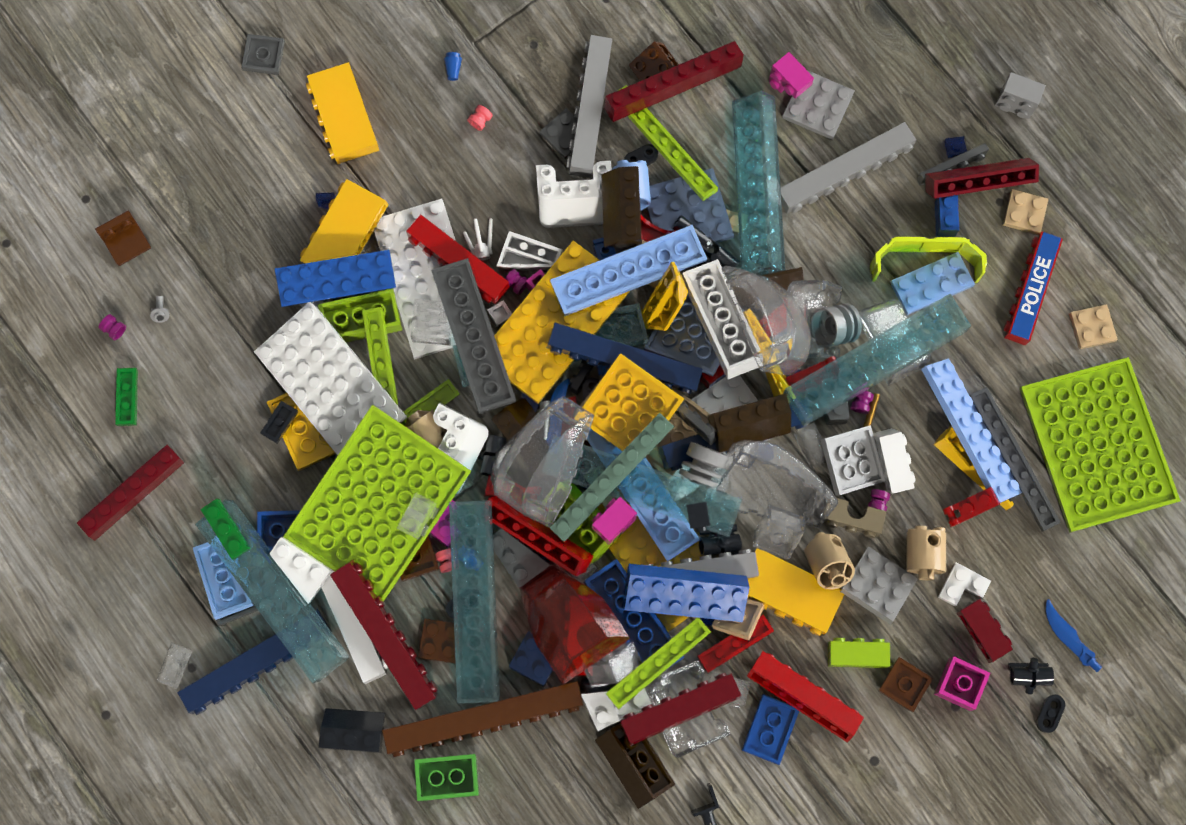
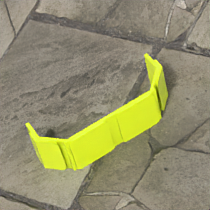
M894 237L890 240L889 244L886 243L875 254L870 263V273L872 274V282H875L881 272V259L888 252H959L974 266L975 283H978L985 274L987 256L979 247L971 244L970 239L962 237H935L933 239H926V237Z

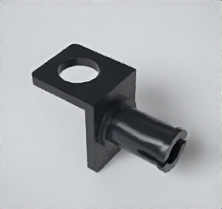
M707 783L713 803L691 810V814L694 817L701 815L704 825H710V823L711 825H717L713 811L720 807L712 785Z

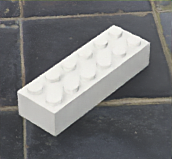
M717 259L683 272L682 275L688 288V295L727 380L763 366L764 355L719 260Z

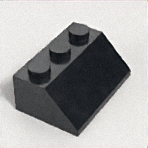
M325 708L318 748L382 753V730H384L385 713Z

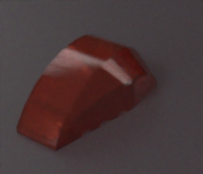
M555 567L550 568L520 588L524 609L535 643L563 685L630 640L625 629L600 595L571 575Z

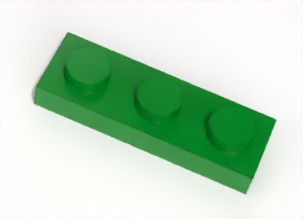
M117 368L115 425L117 426L137 425V368Z
M216 498L200 509L232 560H235L251 549L220 499Z

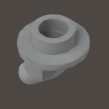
M156 296V308L151 309L150 317L154 322L163 323L169 319L170 314L168 309L163 308V296Z

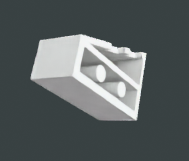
M509 231L496 267L498 270L541 269L548 271L562 255L563 249Z
M892 428L873 433L885 477L884 483L887 492L894 494L913 489L915 476L909 467L911 458L909 453H906L905 445H907L905 435Z
M280 537L270 552L271 557L308 604L312 602L333 571L284 537Z
M645 688L619 710L606 695L608 691L581 694L597 732L624 720L623 716L634 712L636 715L642 712L641 709L652 704Z

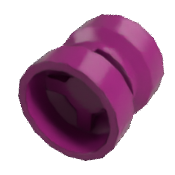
M515 269L510 271L505 279L509 282V286L513 288V291L520 295L526 288L527 278L521 277Z
M109 314L102 319L99 329L104 333L107 332L109 337L115 341L124 334L126 325L122 322H117L116 318Z
M857 389L854 394L856 399L852 402L850 409L857 413L869 414V403L873 401L874 394L866 390Z
M872 489L870 495L872 499L868 503V507L887 511L888 507L886 504L890 500L891 494L883 490Z

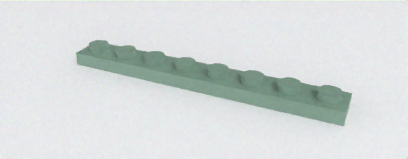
M659 413L561 515L550 529L565 542L674 428V425Z

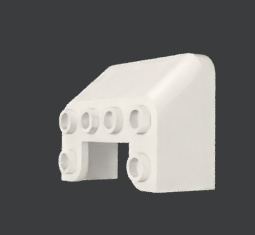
M611 161L597 162L593 167V179L559 182H556V174L552 166L536 165L539 220L541 225L546 228L603 225L601 174L612 170Z
M439 403L433 414V419L437 425L447 429V432L438 449L471 470L488 437V428L484 424ZM464 483L462 484V486L460 487V489L458 490V492H457L456 494H458V493L461 491V489H462Z

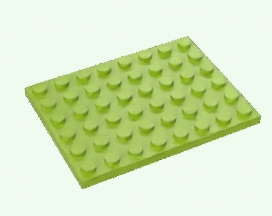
M1129 357L1019 388L1069 533L1181 501Z
M372 405L283 537L333 571L351 560H354L355 563L358 562L364 571L362 573L366 580L369 579L373 584V592L376 597L380 596L384 602L471 473V470Z

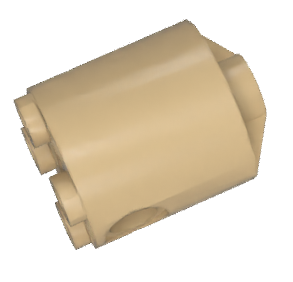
M418 410L406 418L405 427L439 448L447 429L434 422V410Z
M915 526V529H908L906 571L918 574V580L930 581L934 580V574L946 573L945 528L936 527L934 530H927V526Z
M819 532L804 549L814 576L822 588L837 589L852 580L855 568L840 537L834 534Z

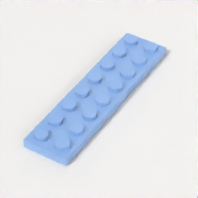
M690 225L550 280V283L564 316H567L661 279L671 262H675L679 271L707 261V257L693 225Z
M949 359L922 368L924 376L985 488L992 487L999 503L1021 494L1018 482L1013 478L1009 466L1005 463L1000 449L995 445L990 431L986 428L981 415L977 412L972 398L967 393L963 382L955 371L954 365Z
M586 427L581 430L605 468L623 452L591 428ZM645 457L618 485V488L630 506L637 512L638 518L668 562L700 539L694 529H690L688 520Z

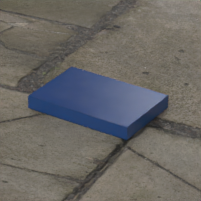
M762 694L741 751L780 765L799 711L785 702Z

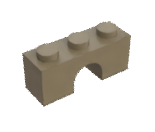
M831 496L827 499L822 519L826 526L832 528L840 526L850 533L862 532L864 536L869 538H875L882 534L887 511L867 507L862 518L854 519L847 511L849 501Z

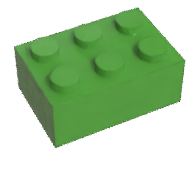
M476 754L414 760L417 801L479 796Z

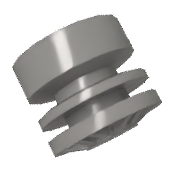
M849 303L818 308L811 318L813 337L823 347L855 342L862 330V322L858 310Z
M690 442L686 454L693 458V462L683 461L682 464L690 467L688 471L680 468L679 474L698 485L717 488L719 483L711 480L713 476L721 479L722 476L714 470L715 468L725 469L729 456Z

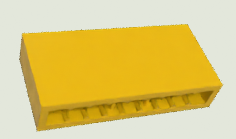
M349 62L307 75L309 82L305 84L308 93H313L314 99H311L314 110H319L320 115L317 116L320 126L324 125L325 131L322 133L325 142H330L331 148H328L331 159L335 158L337 164L379 151Z
M346 179L345 182L340 184L338 188L339 193L336 198H333L329 203L327 214L321 217L319 228L312 233L310 237L311 242L308 247L302 250L300 261L305 264L360 255L388 207V202Z
M757 547L754 552L756 553L759 576L747 578L750 586L748 599L763 603L765 610L767 608L773 610L774 614L784 619L786 616L792 619V623L796 626L802 627L804 625L810 628L809 631L817 636L825 635L844 597V594L840 592L842 588L824 589L818 584L813 574Z

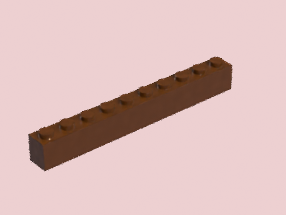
M578 681L385 729L382 732L387 754H392L394 758L405 755L404 751L412 749L414 753L425 750L424 746L432 744V748L444 745L443 741L451 740L454 743L464 740L463 736L471 735V738L482 736V731L490 730L491 733L503 730L502 726L510 725V728L521 726L522 721L529 720L530 723L541 721L542 716L549 715V718L560 716L562 711L568 710V713L580 711L583 702Z

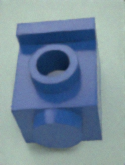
M604 237L593 240L594 253L599 260L616 254L614 248H604ZM604 250H609V252L606 253V254L603 253L602 251H604Z

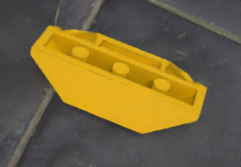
M675 262L670 263L640 313L644 329L667 331L684 304L688 288Z

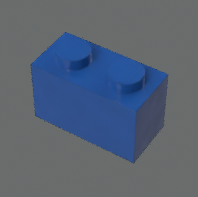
M958 195L936 199V237H955L959 232Z

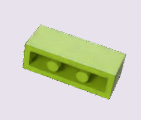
M833 638V641L828 642V667L888 668L890 667V643L884 642V639H872V642H865L863 638H853V642L845 641V638Z

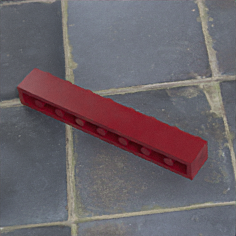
M733 41L605 96L604 109L612 122H615L740 68L744 54L737 43Z
M351 560L332 572L330 576L413 708L417 710L436 698L438 688L433 680L429 681L427 678V670L422 663L419 664L415 659L417 655L411 646L408 647L405 643L406 637L401 630H397L394 623L396 622L390 613L387 614L383 608L385 604L381 597H376L371 581L364 578L362 574L364 571L361 565Z

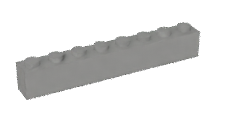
M591 35L590 41L585 43L584 52L587 53V58L583 57L582 68L585 69V72L580 75L579 84L582 85V90H578L577 101H580V104L575 108L574 117L577 118V123H573L571 133L575 134L574 140H570L569 150L572 151V156H568L566 167L570 168L569 175L591 178L612 38Z
M906 122L779 188L776 197L787 214L798 212L803 208V205L807 203L813 204L819 199L818 197L822 195L827 196L834 192L835 188L839 186L842 188L851 182L850 180L863 177L867 171L871 169L874 171L880 168L882 163L886 161L891 162L899 154L910 152L914 148L916 138Z

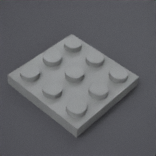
M808 71L814 77L812 86L796 99L793 96L791 97L782 118L833 140L855 90Z
M871 425L820 439L835 496L885 482Z
M868 546L855 566V574L852 580L844 585L840 592L891 625L918 578Z

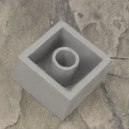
M1011 72L1002 86L995 106L999 107L1002 111L1015 113L1020 118L1030 119L1040 103L1046 85Z

